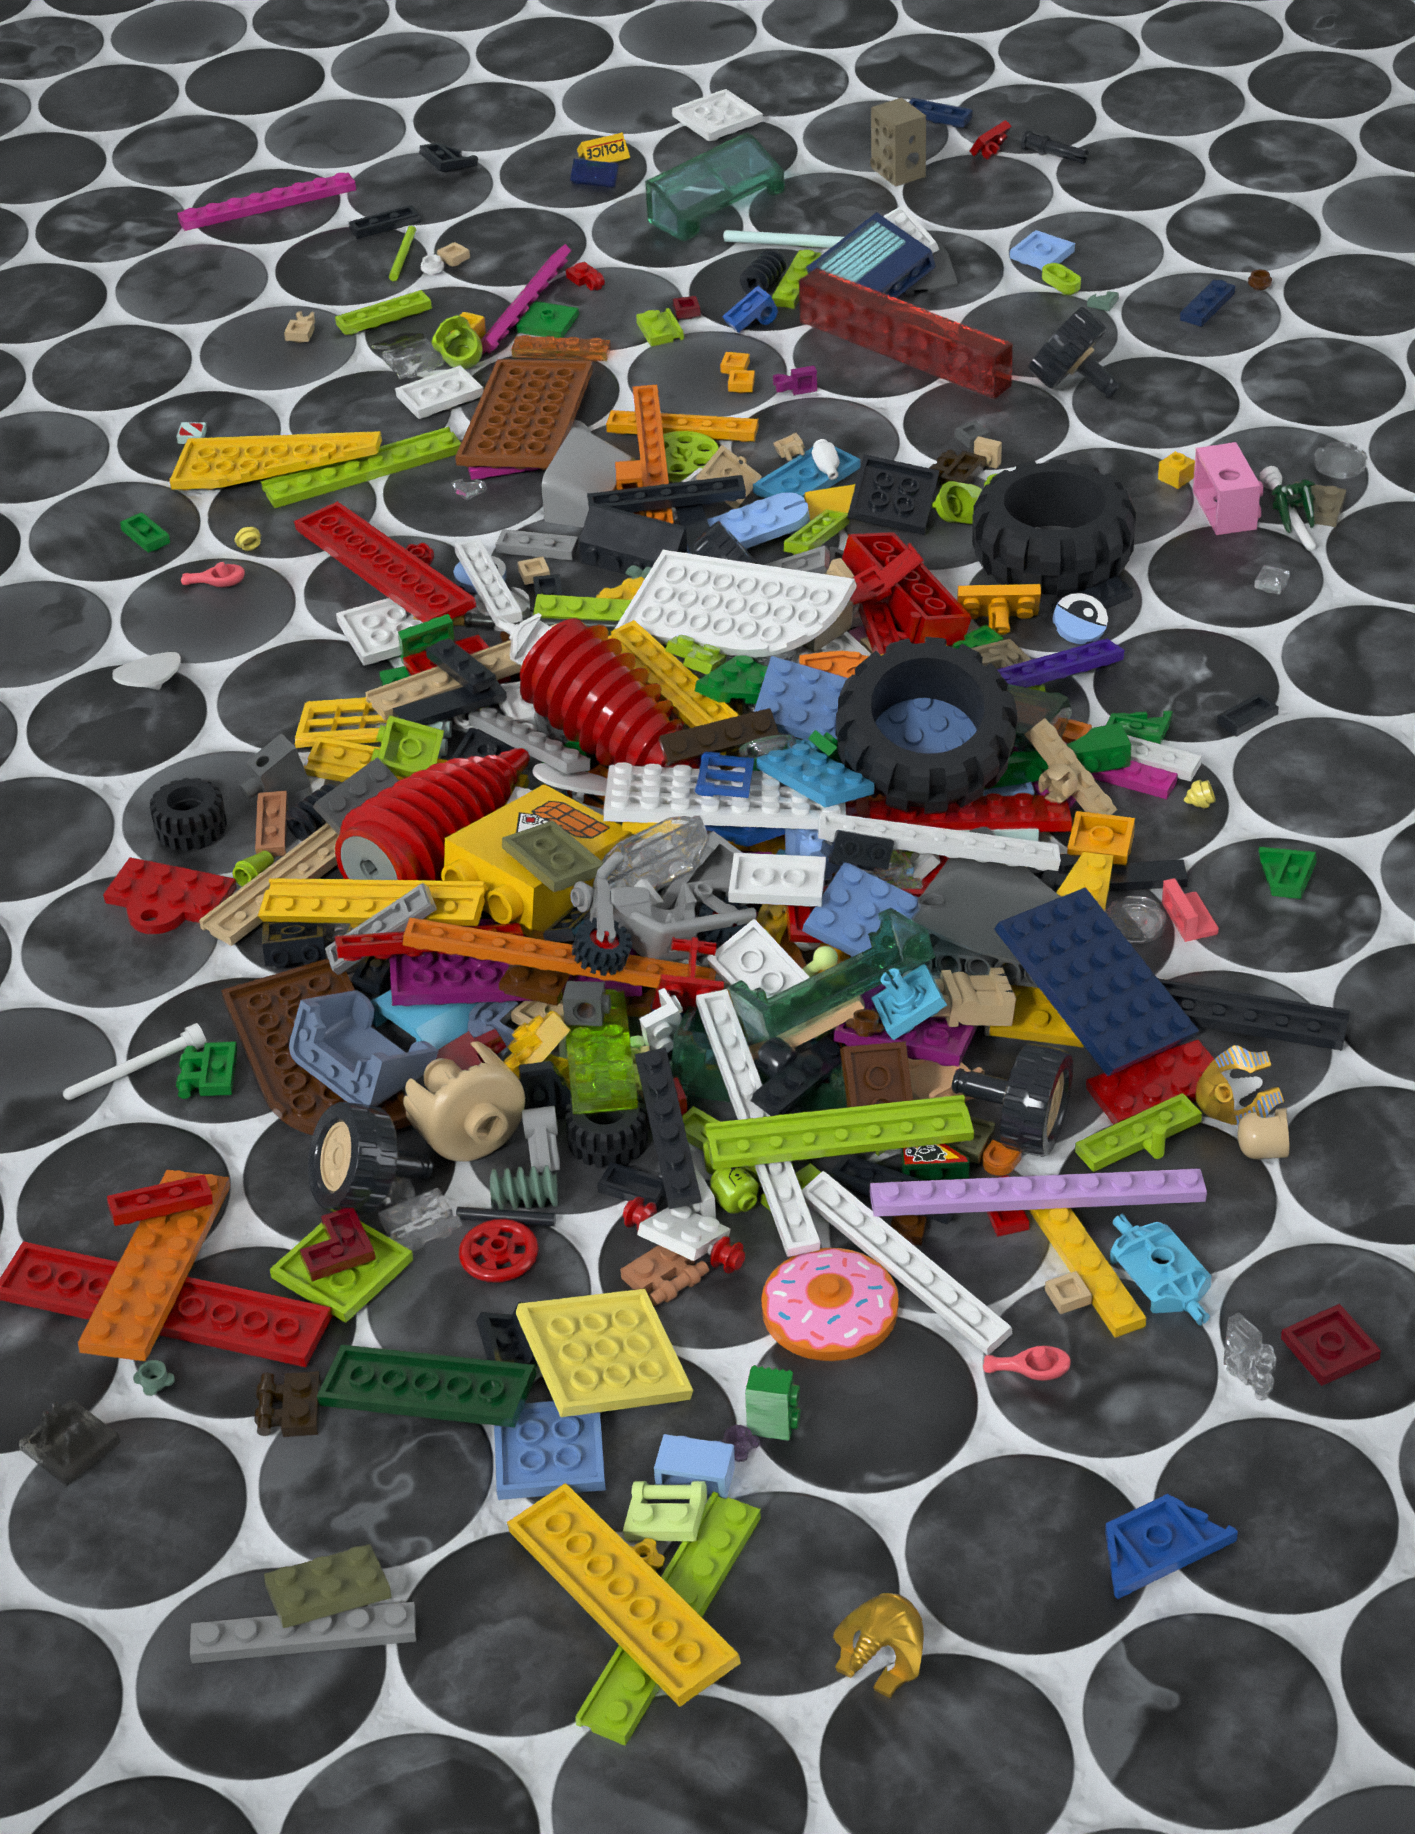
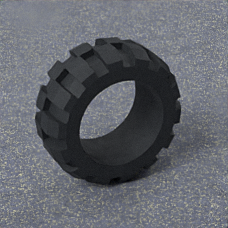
M1049 459V463L1036 464L1035 461L1017 464L1016 469L1013 471L1003 470L992 478L989 485L984 486L974 505L972 545L981 566L988 575L993 574L997 583L1001 585L1041 584V597L1043 594H1053L1057 598H1063L1107 582L1108 579L1118 576L1123 571L1134 551L1136 511L1127 490H1124L1121 482L1110 473L1101 474L1098 467L1085 463L1080 465L1069 464L1067 460ZM1041 526H1062V527H1068V528H1072V529H1066V530H1046V529H1039V528H1035V527H1041Z
M925 637V642L919 644H911L910 639L907 638L890 643L886 647V653L883 655L875 651L855 668V675L852 674L845 681L838 697L835 735L838 738L837 748L842 763L846 768L860 773L864 778L874 782V794L870 795L872 798H876L881 794L886 797V805L888 807L907 813L909 806L924 808V814L945 813L948 810V804L957 802L959 807L962 808L983 796L984 787L990 789L997 784L1007 770L1008 759L1014 751L1018 716L1015 698L1007 691L1008 683L992 663L986 666L982 664L983 657L979 652L964 644H961L959 649L946 646L947 641L944 638ZM916 698H930L949 703L960 709L972 721L977 731L968 741L952 750L941 753H918L906 750L891 742L881 733L875 722L884 711L897 703Z

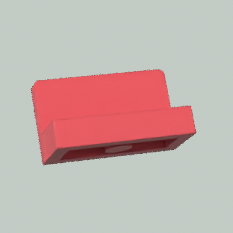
M1175 878L1163 881L1162 904L1185 942L1218 934L1219 928L1197 892L1184 894Z

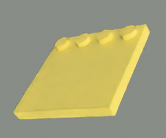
M645 1289L518 1304L516 1310L517 1318L560 1417L691 1399L693 1393L692 1386Z

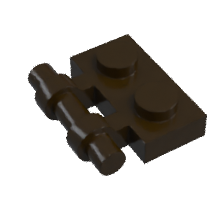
M949 449L947 452L942 453L937 458V463L929 468L940 470L938 480L940 479L941 486L948 481L970 484L986 466V457L967 451H962L958 456L954 450Z
M320 1372L285 1373L284 1384L282 1385L274 1383L275 1376L272 1373H263L261 1375V1382L257 1385L256 1398L259 1400V1407L255 1410L254 1422L257 1424V1433L261 1436H268L271 1433V1427L281 1426L283 1437L318 1435L320 1405L317 1394L321 1388ZM273 1402H283L282 1409H274Z

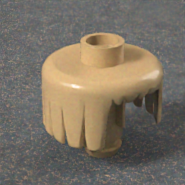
M476 1041L470 1042V1044L485 1063H480L479 1066L474 1065L467 1071L462 1070L452 1060L438 1058L430 1062L425 1068L424 1084L427 1089L412 1078L407 1081L405 1087L408 1096L405 1095L403 1101L407 1119L434 1151L452 1161H473L496 1151L517 1129L522 1119V1110L525 1107V1092L518 1077L489 1047Z

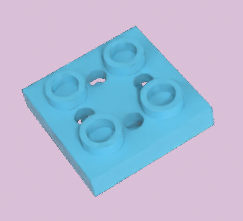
M925 963L904 977L900 975L897 969H890L889 972L894 977L893 981L885 972L881 977V983L886 989L871 998L892 1040L907 1034L913 1027L927 1018L936 1015L942 1008L947 1006L931 971Z

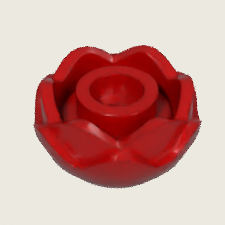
M426 543L418 545L409 544L406 547V550L429 566L432 564L434 551Z

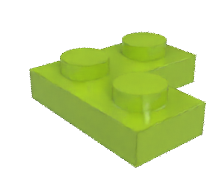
M678 635L668 640L665 649L666 652L685 658L683 666L704 674H708L723 665L727 658L726 654L720 653V648L710 644H705L704 647L695 644V640L687 635Z

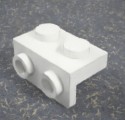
M665 988L658 991L661 1007L639 1018L644 1045L650 1046V1051L666 1047L667 1052H669L675 1045L684 1041L682 1028L685 1027V1023L680 1015L683 1009L675 995L670 997Z

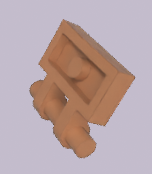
M658 1245L620 1270L621 1278L633 1290L645 1289L647 1294L654 1291L648 1296L653 1306H657L663 1301L668 1303L677 1297V1292L686 1286L693 1287L699 1283L701 1277L709 1272V1268L704 1261L694 1265L695 1261Z

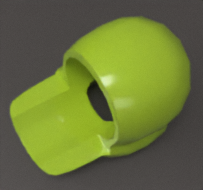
M460 315L444 320L437 329L436 334L432 337L431 343L433 348L438 353H441L444 361L453 368L461 366L465 370L470 369L481 359L483 352L481 339L470 327L468 320Z

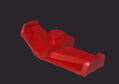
M911 543L907 545L908 548L882 570L877 565H874L853 577L857 585L850 598L853 605L865 601L876 603L892 594L893 586L918 565L924 564V559Z

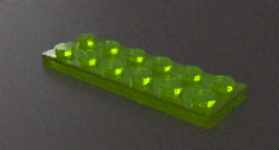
M605 990L606 995H611L610 1014H605L603 1026L566 1025L570 1029L566 1035L573 1114L638 1109L624 991Z

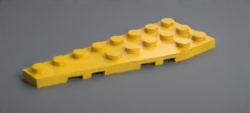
M381 432L188 438L169 482L172 490L203 488L212 490L375 455L378 453L382 442Z
M1083 852L1056 893L1062 897L1086 887L1105 911L1113 866V855ZM1010 985L1016 997L1012 1026H990L989 1035L1084 1048V1045L1040 988Z

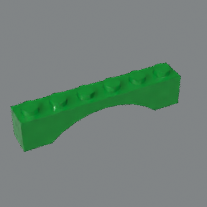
M1122 723L1093 727L1084 736L1066 744L1074 751L1076 758L1090 773L1130 767L1132 744ZM1013 751V754L1008 759L1007 770L997 784L990 789L1037 782L1041 774L1048 769V765L1038 751Z

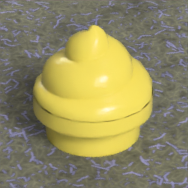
M1209 780L1193 782L1191 789L1187 791L1184 801L1187 804H1193L1195 807L1203 809L1210 807L1211 803L1216 802Z

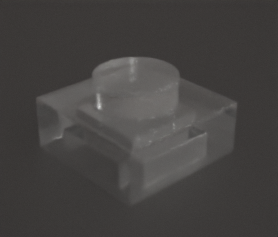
M1264 565L1255 579L1254 588L1280 595L1290 579V571Z

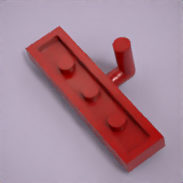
M865 601L859 604L858 611L873 653L877 651L879 654H885L886 647L893 642L907 638L910 639L911 643L914 641L921 618L920 613L911 612L905 632H900L895 628L887 603H869Z

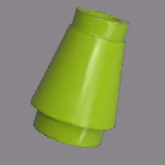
M262 851L238 861L232 872L236 883L241 887L246 885L274 863L273 856L268 851Z

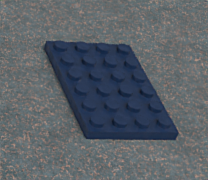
M1086 887L1002 920L994 928L1107 1076H1111L1188 1041L1199 1032Z

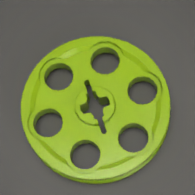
M675 431L663 434L669 482H682L699 467L703 469L704 466L697 465L708 463L719 449L717 443L709 436L693 431Z

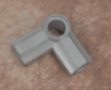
M555 1106L522 1110L525 1138L528 1139L531 1167L535 1166L537 1172H543L545 1165L549 1166L550 1171L560 1170V1158L556 1140L558 1126Z

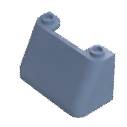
M358 990L301 1000L289 1043L292 1059L345 1101L377 1107L404 1089L410 1078L416 1081L423 1076L425 1068L437 1058L439 1050L426 1041H418L411 1045L409 1052H404L371 1027L374 1007L371 1001Z

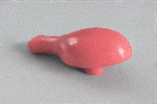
M220 562L215 567L201 573H184L181 583L183 585L205 583L225 588L240 583L245 576V571L239 565Z
M1035 1346L1013 1357L986 1355L984 1357L983 1370L986 1373L1014 1371L1033 1380L1047 1381L1064 1375L1070 1368L1071 1359L1062 1349L1052 1346Z

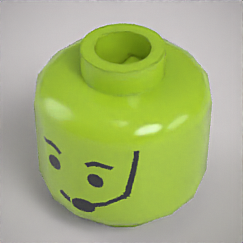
M743 1167L717 1169L710 1179V1190L715 1197V1201L725 1211L735 1214L749 1211L754 1207L759 1191L758 1182Z

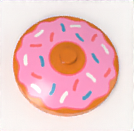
M820 1248L818 1251L790 1257L770 1274L762 1291L763 1321L771 1336L781 1346L794 1354L820 1361L846 1360L871 1351L889 1336L898 1317V1291L891 1275L874 1259L848 1249Z

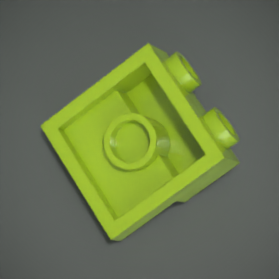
M389 715L386 726L380 725L376 741L381 742L380 749L374 748L371 761L378 757L394 776L409 777L414 772L426 770L437 762L444 730Z

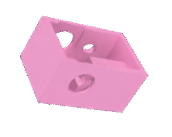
M1237 443L1196 448L1193 493L1215 534L1222 535L1256 530L1258 518H1261L1259 500L1263 496V485L1261 481L1257 480Z

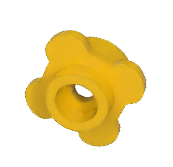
M646 1538L641 1543L630 1546L639 1556H646L641 1558L655 1572L664 1565V1556L656 1550L655 1540Z

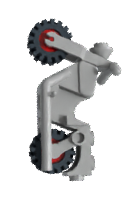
M617 851L598 869L592 887L579 881L575 883L574 889L571 890L572 904L580 912H586L590 908V920H585L584 924L579 926L572 946V956L576 955L574 960L576 963L582 962L581 968L584 970L590 967V973L595 974L596 970H598L601 976H606L607 971L614 975L617 970L619 972L623 970L631 948L642 957L666 961L688 958L689 952L671 951L672 937L691 940V937H696V934L699 933L697 936L699 941L716 942L717 950L750 921L756 920L757 914L754 908H748L744 903L728 901L731 876L692 883L684 882L672 910H663L653 906L650 900V891L644 887H615L610 892L609 883L607 882L608 877L624 860L623 853Z

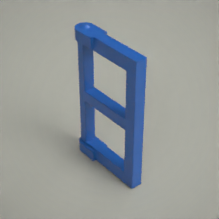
M704 752L701 756V765L695 786L696 794L710 797L721 795L749 798L754 758ZM709 765L745 767V773L708 769ZM706 778L743 782L742 787L715 785V783L706 782Z

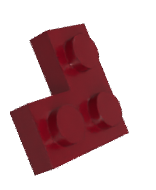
M344 1208L321 1216L322 1225L329 1240L300 1249L302 1262L311 1281L376 1260L374 1249L354 1208Z

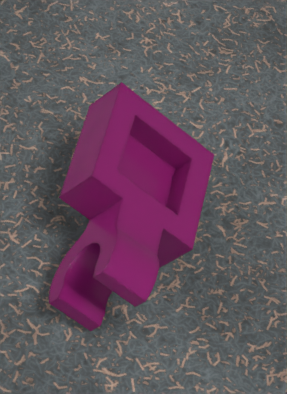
M814 365L790 369L791 376L785 374L773 375V385H776V392L791 390L793 395L817 392V370Z

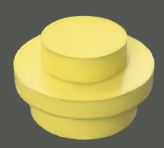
M244 527L236 534L235 542L242 550L251 551L259 546L261 535L255 527Z

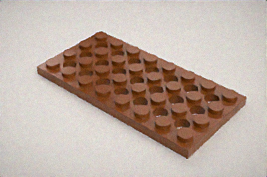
M497 359L455 456L456 466H466L468 468L477 466H490L491 468L515 467L517 469L534 467L546 470L571 430L593 372V361Z

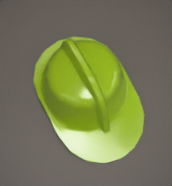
M948 481L942 485L931 508L936 509L939 517L948 523L972 524L974 505L982 489L972 484Z

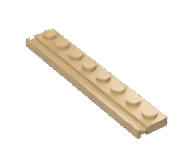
M511 640L470 654L496 675V680L516 674L521 670V665L510 660ZM437 666L367 691L366 701L368 703L371 702L374 710L386 721L389 715L393 716V708L463 686Z
M328 823L323 825L199 920L201 929L209 930L211 935L230 946L234 945L263 922L259 918L258 913L265 891L269 890L270 887L269 878L319 879L337 865L335 844L339 835Z

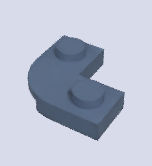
M479 1002L469 1013L468 1031L475 1038L496 1029L506 1045V1048L497 1054L504 1061L512 1054L507 1046L514 1039L512 1036L514 1030L504 1024L511 1018V1012L518 1006V1002Z

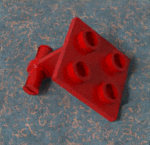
M672 937L671 951L689 952L687 977L661 974L653 999L652 1009L657 1010L661 1007L658 991L665 988L670 997L672 995L677 997L683 1009L681 1013L692 1014L695 1017L701 1018L696 1005V995L721 991L724 988V982L695 978L696 954L715 956L716 942L698 941V937H691V940Z

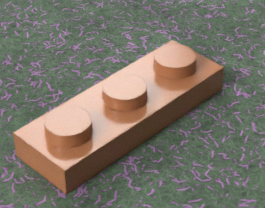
M287 791L258 793L256 854L262 851H268L273 857L286 854Z

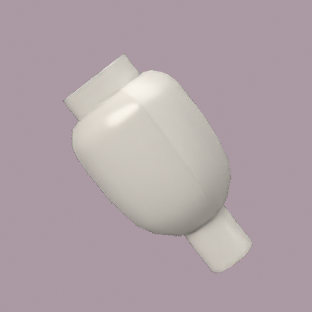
M817 440L812 450L814 462L821 472L828 475L829 479H836L838 477L836 469L840 464L834 445L827 440Z

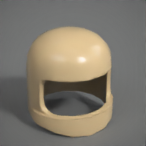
M1287 1108L1276 1109L1275 1117L1262 1118L1257 1116L1256 1112H1252L1241 1118L1237 1136L1240 1149L1244 1155L1251 1159L1288 1157L1289 1132Z

